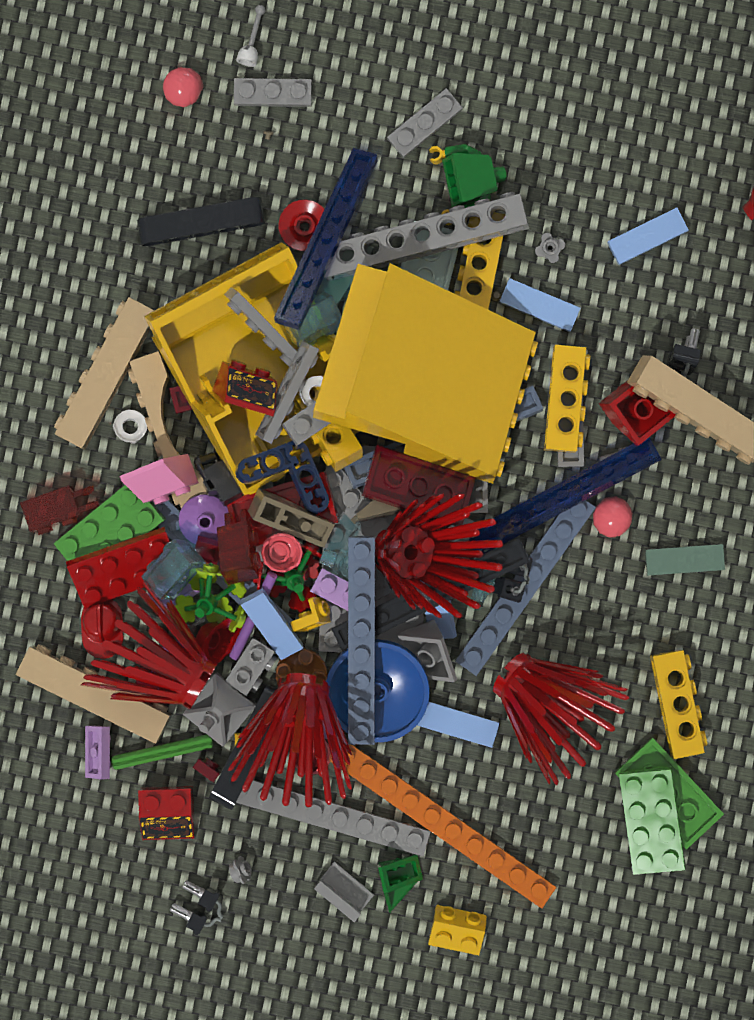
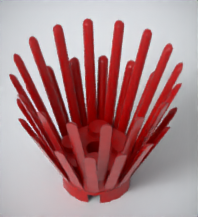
M444 493L429 497L409 514L418 503V499L414 500L403 513L400 511L387 530L379 532L375 539V557H377L379 563L376 567L386 576L397 597L400 598L401 593L412 609L416 610V604L420 609L423 610L424 607L427 612L433 613L438 618H442L441 613L412 585L453 616L461 618L462 614L450 602L423 582L474 609H478L481 605L468 598L469 593L466 590L437 576L492 593L495 590L494 586L474 580L479 577L477 572L451 565L493 571L502 570V564L457 558H481L483 556L481 550L464 549L500 548L503 546L501 540L446 542L479 536L480 532L478 529L495 525L496 521L490 518L437 530L468 518L470 512L483 507L482 503L476 502L423 524L463 499L464 494L452 497L424 515L422 514L444 497Z
M143 581L144 588L155 602L140 587L137 588V593L181 645L138 604L128 601L127 607L149 627L150 636L163 647L128 622L117 619L115 626L146 648L138 647L135 652L117 642L107 640L102 642V646L149 670L138 666L123 667L105 660H93L91 665L156 687L96 674H87L83 678L104 684L83 682L80 685L117 691V693L111 695L112 698L110 699L181 704L190 710L217 664L208 659L171 599L170 603L167 602L166 608L147 582Z
M524 652L520 653L504 667L508 670L504 678L498 675L493 686V692L502 700L525 759L528 758V761L532 763V756L528 749L529 746L548 784L550 785L551 777L554 784L558 785V778L549 763H552L554 760L567 779L571 778V773L556 753V747L545 731L557 745H562L580 766H586V761L567 741L570 738V732L553 715L595 750H600L602 748L601 744L577 724V721H584L585 716L604 729L613 732L615 731L614 725L588 709L592 708L596 703L618 714H624L625 710L575 686L602 696L611 695L622 700H628L629 696L613 690L625 692L628 689L593 679L603 677V675L598 674L599 671L534 659Z
M305 673L287 674L286 682L282 681V677L279 679L278 689L238 737L241 740L238 742L237 748L242 745L243 747L228 771L234 769L242 755L243 758L235 770L231 782L237 780L249 757L255 752L268 729L244 782L242 791L247 792L258 768L265 764L269 752H273L260 794V799L265 801L268 797L275 771L278 774H282L284 771L290 746L282 804L288 806L290 803L297 753L299 752L297 774L299 777H304L305 775V805L308 808L311 807L313 803L314 743V756L317 759L318 774L323 778L325 802L327 805H331L332 795L323 729L324 723L339 793L345 799L346 793L341 775V767L346 785L352 790L346 763L350 765L348 753L352 755V752L329 698L330 686L326 681L323 680L321 686L316 684V676Z

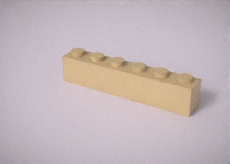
M128 297L126 302L122 301L116 311L118 318L114 325L111 323L108 325L103 336L106 338L102 347L98 346L91 357V360L94 361L89 370L85 369L79 379V383H81L77 393L72 392L66 404L69 406L66 414H61L55 423L54 428L57 429L55 435L86 450L128 372L127 369L131 367L129 361L135 359L151 330L144 316L154 310Z
M641 357L627 381L628 384L634 387L633 392L643 398L648 396L655 400L654 405L663 411H672L676 414L674 417L676 420L685 425L692 424L696 427V433L705 438L712 437L717 441L716 445L719 448L728 452L732 450L737 454L736 458L747 465L754 463L753 421L655 357Z
M38 644L37 647L30 646L15 675L155 744L159 742L172 715L167 712V706L161 703H153L152 705L148 702L110 699L112 698L111 695L117 693V691L80 685L83 682L104 684L83 678L87 674L98 675V672L87 667L81 670L74 666L75 661L63 655L59 659L51 655V649L41 644Z

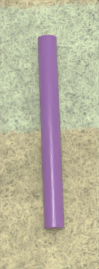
M271 571L268 572L260 588H263L268 596L277 579V574ZM247 616L229 654L233 660L239 659L255 626L249 616Z

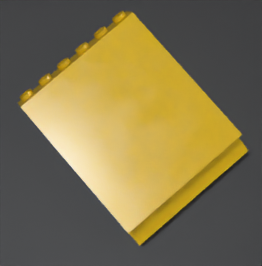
M283 243L271 247L144 316L154 335L151 338L220 459L224 461L244 496L256 493L258 488H262L261 486L270 481L280 480L289 470L251 484H244L237 479L235 470L238 464L248 457L263 452L254 435L265 414L224 402L212 390L222 361L231 363L232 360L245 363L247 365L246 368L255 371L256 367L270 371V376L277 381V392L289 366L280 359L282 353L277 348L273 351L264 343L262 339L265 336L260 330L255 333L245 323L248 318L242 312L237 315L227 305L230 300L224 294L231 287L238 291L296 351H298L302 341L318 348V359L313 367L318 376L324 377L336 337L334 333L326 328L289 247ZM295 405L291 413L285 416L288 418V420L294 415H296L294 412V410L297 409ZM351 429L354 435L360 432L358 430ZM333 436L328 438L327 441L331 444H336L340 439ZM310 438L303 442L308 447L312 458L321 456L320 452H322L319 444L314 445ZM293 447L290 455L291 457L296 456L299 461L298 456L301 454V451L295 450ZM275 456L266 457L265 463L267 467L276 469L279 465L278 459ZM299 461V464L295 466V468L298 469L300 466L305 465L306 461H304L302 464ZM258 464L253 468H248L245 465L242 473L248 474L251 477V474L255 470L260 469V466Z
M391 263L387 272L357 264L315 403L313 418L404 443L403 454L493 484L496 476L501 477L505 464L500 459L502 452L507 453L510 446L511 438L507 437L509 428L514 429L518 414L514 413L516 404L521 405L525 390L520 389L522 380L527 381L530 374L531 366L527 365L529 356L534 357L538 342L533 341L536 332Z

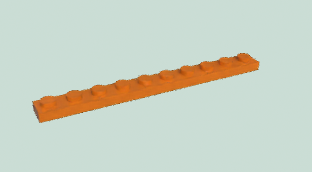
M348 744L352 755L348 753L350 765L346 763L350 776L541 909L544 907L557 888L554 884L356 746Z

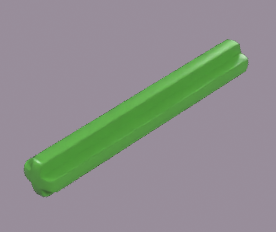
M206 734L111 757L113 768L118 770L213 747V740Z

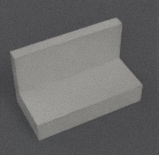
M335 861L314 886V889L353 922L357 920L361 915L362 909L374 896L370 890Z

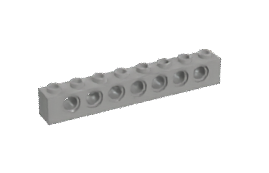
M509 192L500 195L498 200L482 199L474 203L475 206L472 207L456 206L449 209V213L439 215L438 212L425 215L423 220L414 222V219H408L399 222L397 227L381 226L375 228L374 233L367 235L361 232L352 234L348 240L339 242V239L326 241L324 246L318 247L325 278L328 281L353 276L357 264L379 269L389 266L390 263L394 265L529 229L522 197L520 194L515 195V192ZM497 210L506 212L504 219L501 221H494L492 219L493 213ZM479 217L480 223L477 227L470 228L467 226L469 218ZM447 223H452L455 225L454 231L449 235L443 234V226ZM421 230H428L430 232L429 238L425 241L417 240V234ZM396 237L404 238V244L400 248L392 247V241ZM370 244H379V250L376 254H367V248ZM347 250H353L354 257L350 261H343V253Z

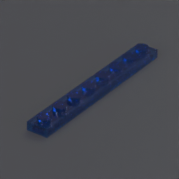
M356 148L352 149L274 316L275 323L300 330L378 161L377 154Z
M650 438L646 439L639 446L632 444L493 518L496 521L495 525L478 529L480 535L470 537L469 541L501 540L504 544L662 459ZM479 548L473 550H481L483 554H485L495 548Z

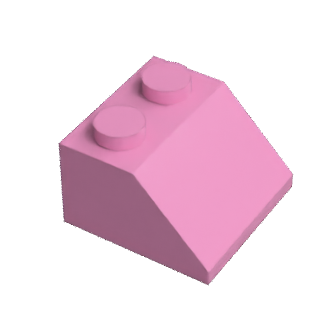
M188 454L163 458L120 476L121 481L143 503L154 501L155 505L169 501V495L175 493L176 497L191 492L190 487L199 483Z

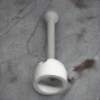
M258 5L255 8L257 14L249 44L243 46L237 55L236 61L244 66L255 67L257 64L258 52L253 45L261 16L265 13L263 5Z

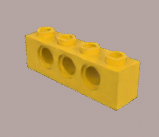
M494 212L492 219L494 221H501L506 214ZM475 216L469 218L468 227H477L480 223V218ZM503 236L491 239V242L486 245L477 242L464 246L462 255L467 256L465 266L460 265L457 281H462L460 291L455 290L454 294L489 309ZM482 258L486 262V267L482 270H477L472 266V260ZM477 283L481 287V292L478 295H471L467 291V285Z
M554 345L544 450L576 453L577 447L582 448L583 432H579L580 421L584 422L586 407L581 406L582 396L587 395L588 380H584V370H589L590 354H586V347ZM564 368H574L577 372L576 379L567 380L563 375ZM568 392L574 396V404L572 406L562 404L561 395ZM566 418L571 421L572 429L570 432H563L559 429L558 423L560 419Z
M313 368L309 369L305 376L306 380L310 377L318 376ZM313 387L309 391V395L314 397V401L317 400L320 387ZM297 392L293 400L297 408L294 410L295 414L307 407L299 395L300 392ZM330 423L310 437L314 445L319 444L322 449L320 454L324 463L327 466L331 465L335 472L363 457V448L350 428ZM335 436L340 441L336 444H331L327 439Z
M684 650L651 655L650 660L670 757L678 759L705 753L704 746H707L705 732L700 731L698 721L702 720L699 705L695 706L693 695H697L694 680L689 679L688 670L691 669L689 655H684ZM672 671H678L681 676L680 682L676 685H671L668 681V675ZM682 696L686 700V705L684 709L677 711L673 706V702L677 697ZM683 722H689L691 725V732L686 736L679 734V726Z

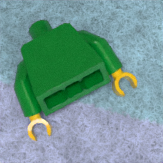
M467 144L445 147V150H441L438 146H433L429 149L430 153H440L439 157L429 160L433 164L443 162L452 208L456 206L468 208L475 206L474 203L482 199L491 200V194L498 189L497 182H504L506 180V170L503 166L493 168L490 155H483L479 150ZM449 209L444 210L441 215L449 213Z

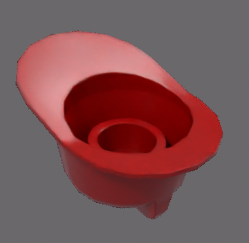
M112 599L85 609L83 608L81 631L83 646L95 658L106 659L116 654L102 646L103 641L117 642L121 645L123 643V631L115 626L117 619L123 621L122 611L117 602Z
M229 618L224 619L221 623H206L201 627L196 636V640L208 659L216 664L230 654L242 627L236 628L234 633L231 632L229 625L232 619Z

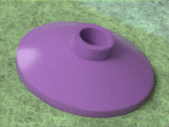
M208 494L197 495L190 498L181 508L179 514L180 530L185 538L196 544L198 535L221 541L230 529L231 519L228 508L223 506L218 497L209 496ZM208 518L210 523L208 526H202L200 520Z

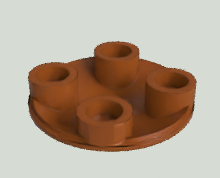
M305 648L283 660L280 659L276 667L277 684L281 677L282 681L286 682L287 674L290 673L312 674L316 676V684L321 686L323 680L326 681L327 668L323 659L316 652Z

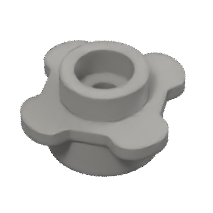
M544 233L541 236L542 242L540 246L535 249V254L538 257L542 256L548 259L550 263H556L559 260L558 255L560 251L565 247V242L562 239L557 240L553 238L550 233Z
M239 856L238 860L235 859L233 863L229 864V872L234 882L245 884L246 880H251L252 870L250 864L242 856Z

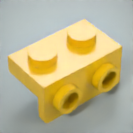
M436 905L428 945L479 956L485 935L487 916L477 912Z

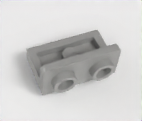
M252 639L225 682L246 696L250 691L255 693L263 681L259 678L264 669L270 671L277 660L273 656L275 651L270 646Z

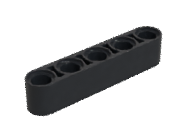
M251 197L158 214L137 220L141 246L176 242L257 227L266 223L261 197Z
M266 685L246 726L277 689ZM268 729L255 752L249 757L237 780L231 782V778L243 758L242 755L234 769L228 771L243 747L242 745L237 748L241 738L238 739L208 799L230 810L233 809Z

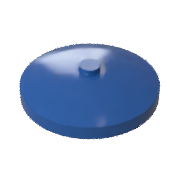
M375 639V742H388L406 735L421 721L429 702V680L424 666L410 650L392 641ZM347 648L333 662L326 679L330 686L329 698L340 725L346 733H348Z

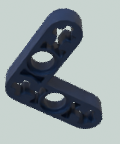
M293 441L248 457L242 460L236 467V477L244 484H251L289 470L306 511L312 514H319L329 504L326 489L309 449L303 442L298 446ZM293 447L295 450L301 451V454L298 456L300 463L302 464L304 461L307 463L298 469L295 468L299 464L297 457H291L290 455ZM272 455L278 459L279 465L276 469L267 467L265 463L267 456ZM258 464L260 466V469L255 470L251 477L248 474L242 473L245 465L248 468H253ZM305 470L311 473L313 479L310 484L301 482L299 478L301 471ZM314 485H316L317 489L313 491L315 498H321L322 502L319 504V508L316 504L312 505L310 502L313 499L312 492H305V490H309Z

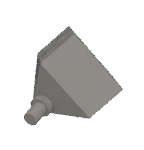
M217 672L205 685L190 710L187 708L183 715L198 726L201 732L206 733L224 747L254 710L257 703L225 682L226 678Z

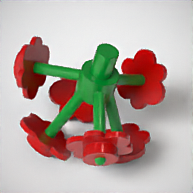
M308 541L304 545L301 544L302 549L306 552L303 553L301 562L297 567L285 572V574L272 571L271 569L268 570V572L271 571L277 574V579L271 589L270 596L276 598L279 593H284L288 587V589L294 591L290 595L291 600L288 605L290 609H297L300 613L310 609L309 598L317 597L316 594L310 592L309 587L303 586L304 580L308 578L314 579L319 575L318 567L320 563L318 560L313 559V555L321 559L323 557L318 552L320 548ZM261 561L260 568L255 567L254 572L251 574L253 583H258L257 590H260L261 580L264 582L267 575L263 573V561Z

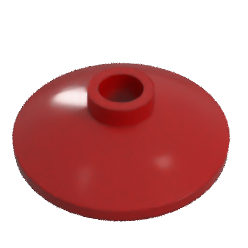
M298 200L289 204L281 213L279 232L283 241L289 247L298 251H311L320 247L327 239L330 232V219L325 209L318 203L311 200ZM308 223L310 228L308 231L300 230V225Z

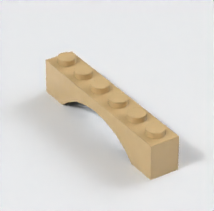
M157 351L129 361L131 368L127 369L132 384L137 383L140 390L139 393H136L140 407H146L148 417L145 418V422L149 432L154 431L157 441L153 442L158 457L179 456L180 454L170 440L164 421L163 403L170 377L162 355ZM196 469L194 471L199 483L191 486V492L176 497L175 493L171 494L175 506L180 504L182 508L190 498L201 494H208L203 487L204 480Z

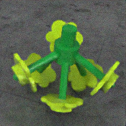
M213 563L203 564V568L192 569L190 576L186 580L188 584H191L193 590H200V599L197 604L193 602V598L190 595L186 597L179 595L175 600V607L185 623L187 621L194 622V615L199 618L207 615L206 617L209 622L218 621V623H221L226 617L232 619L229 630L233 633L236 628H241L246 619L245 610L239 605L237 611L233 614V608L229 605L230 601L224 596L231 592L233 595L243 598L244 594H246L244 581L238 575L234 576L229 571L225 573L223 570H219V566ZM217 576H226L224 581L228 587L218 595L211 594L212 583L217 581Z

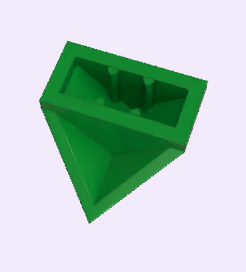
M414 854L378 863L383 892L390 913L418 881L423 880L418 855Z

